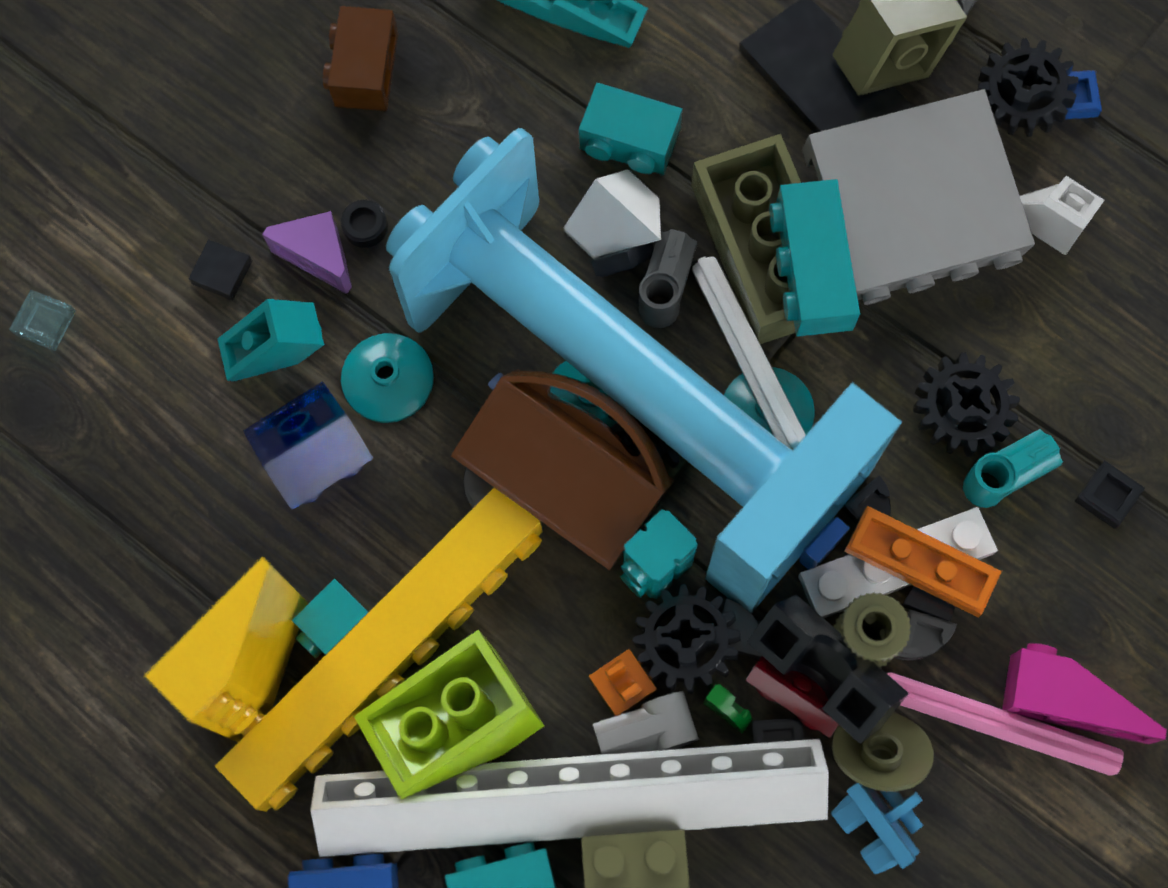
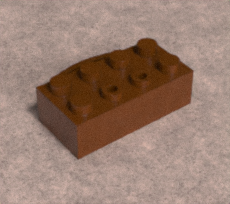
M516 369L502 376L451 454V457L608 570L622 557L624 545L641 530L675 481L668 475L663 460L650 437L627 410L612 398L590 385L563 375L542 371H521ZM551 387L572 392L600 407L629 434L641 454H637L626 446L622 439L598 417L550 392Z

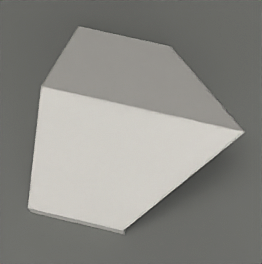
M628 169L597 178L564 226V232L594 260L603 255L661 240L660 200Z
M1067 176L1059 184L1020 196L1031 233L1064 255L1067 254L1104 202V199Z

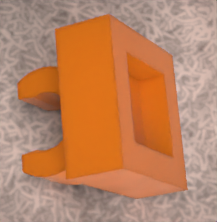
M630 649L589 675L590 681L614 716L626 713L657 692V688Z

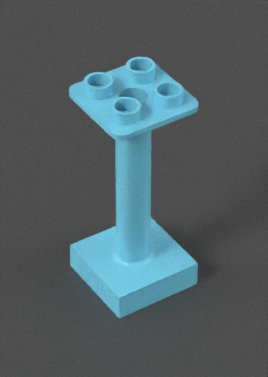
M518 128L508 135L500 145L491 137L480 139L465 153L457 165L453 175V182L458 188L434 213L424 205L413 208L398 222L388 238L386 250L393 256L389 271L408 325L418 333L423 332L433 324L470 283H473L739 503L743 509L717 537L705 580L729 600L739 603L752 614L799 559L804 548L834 518L869 477L902 422L854 383H851L794 450L789 449L521 231L534 216L539 206L532 135L523 128Z

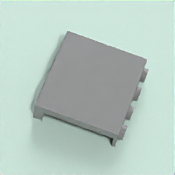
M985 89L810 134L803 146L802 152L807 167L814 165L819 181L838 179L858 300L863 299L864 305L886 300L891 297L890 291L907 287L908 293L928 289L935 285V279L951 276L952 281L964 280L978 274V268L991 264L995 265L996 270L1017 265L1023 261L1022 256L1035 245Z

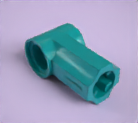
M1039 429L996 453L985 454L971 468L963 481V491L966 498L978 507L989 508L996 506L1005 496L1060 467L1063 463L1060 456V448L1051 435ZM981 473L993 475L998 481L999 488H992L986 485L982 480Z

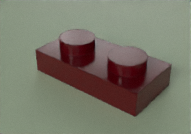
M761 656L745 680L753 685L762 697L772 702H778L797 715L798 719L810 729L819 730L830 738L839 725L822 710L828 702V697L824 690L815 681L800 672L789 671L783 675L766 658Z

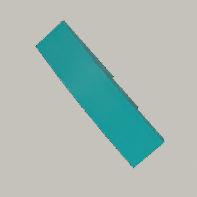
M498 0L549 23L628 48L632 45L648 9L634 0Z

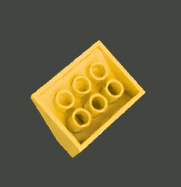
M262 557L174 645L145 677L189 721L239 742L265 716L274 704L299 631V627L292 620L307 606L308 602Z

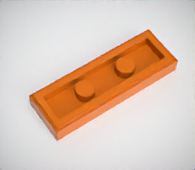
M866 506L844 551L976 617H980L983 614L1002 572L869 506Z

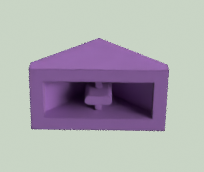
M331 211L269 226L262 235L272 253L348 294L352 285L339 231Z

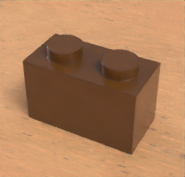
M340 6L338 22L331 23L329 31V46L333 50L331 63L326 62L323 68V87L330 91L335 107L387 111L398 39V30L393 10Z

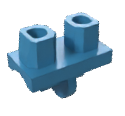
M857 782L854 783L847 790L848 795L831 812L833 817L847 834L866 821L870 823L878 834V838L860 851L863 859L874 874L893 868L897 864L902 869L915 861V856L920 851L900 825L898 819L900 818L911 834L919 830L923 824L912 809L923 801L917 792L904 799L899 791H881L892 807L889 809L875 789L868 788Z

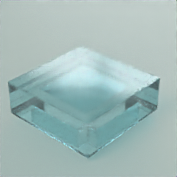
M30 290L9 330L16 336L56 351L76 310L69 304Z

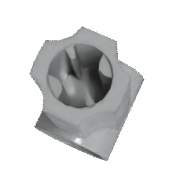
M683 691L658 697L642 704L641 709L623 713L593 724L602 755L674 750L699 740Z

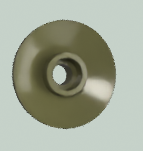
M893 713L877 732L861 744L840 725H838L834 732L832 751L838 766L852 780L868 788L880 791L906 790L921 783L928 776L932 768L934 751L927 734L916 723L897 713Z

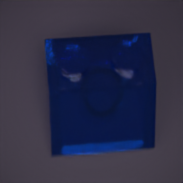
M323 381L243 430L260 463L291 510L300 504L313 502L323 493L324 489L342 478L346 479L356 475L361 471L364 464L374 459L350 419Z

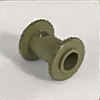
M874 592L854 598L853 602L848 604V607L844 609V613L839 615V619H836L835 625H833L841 633V636L844 637L843 642L847 644V648L851 649V653H855L857 658L868 659L870 663L873 661L880 668L891 662L893 657L898 656V653L903 652V648L907 646V641L910 640L909 635L911 634L910 619L907 617L908 613L904 611V607L898 601H895L894 597L890 598L888 595L876 594ZM862 625L874 629L878 641L871 640L865 636Z

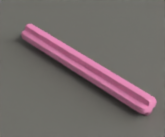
M892 672L887 673L909 693L900 704L901 706L1109 776L1118 774L1122 767L1124 753L1119 748Z

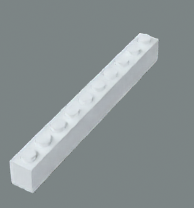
M820 739L484 763L404 799L398 796L385 771L316 776L311 815L319 857L542 840L550 841L555 839L669 830H700L705 828L827 820L828 769Z

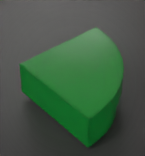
M716 684L705 698L703 704L743 734L753 720L751 712L735 703L736 697L720 684Z

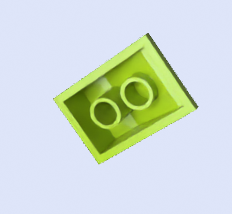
M479 630L354 716L401 799L504 755L544 727L543 722L498 652Z

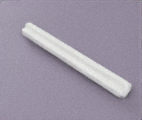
M705 256L701 257L692 266V272L774 437L789 449L794 450L806 434L718 260L713 256L708 258Z

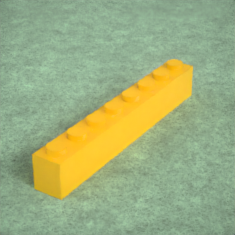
M493 488L215 767L256 810L267 812L271 807L274 810H278L284 806L297 792L298 788L294 784L307 770L312 774L318 771L331 758L334 752L330 747L343 734L350 737L360 729L354 716L375 702L379 697L381 698L404 682L405 679L401 675L414 662L421 665L434 654L440 645L436 640L449 626L456 630L470 617L474 611V608L470 605L483 592L490 595L502 585L508 576L505 570L518 557L524 561L538 548L542 542V539L538 537L543 532L541 521L499 490Z

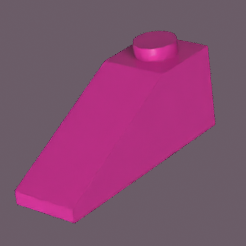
M1031 643L1027 644L1026 649L1021 648L1010 655L1002 710L1033 720L1144 744H1153L1165 740L1166 729L1075 660L1058 656L1056 648Z

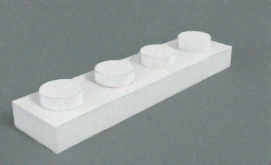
M978 507L917 529L978 560L994 555L998 551ZM851 554L801 572L798 576L811 608L823 618L844 611L848 604L853 602L854 598H859L860 595L865 596L866 593L872 594L873 592L887 595L911 586V584Z

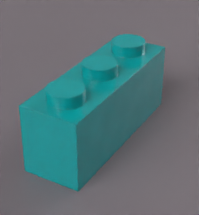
M838 179L780 185L777 201L770 204L769 213L772 232H780L782 247L776 250L779 276H787L789 292H784L783 294L786 321H794L796 337L853 331L860 315Z

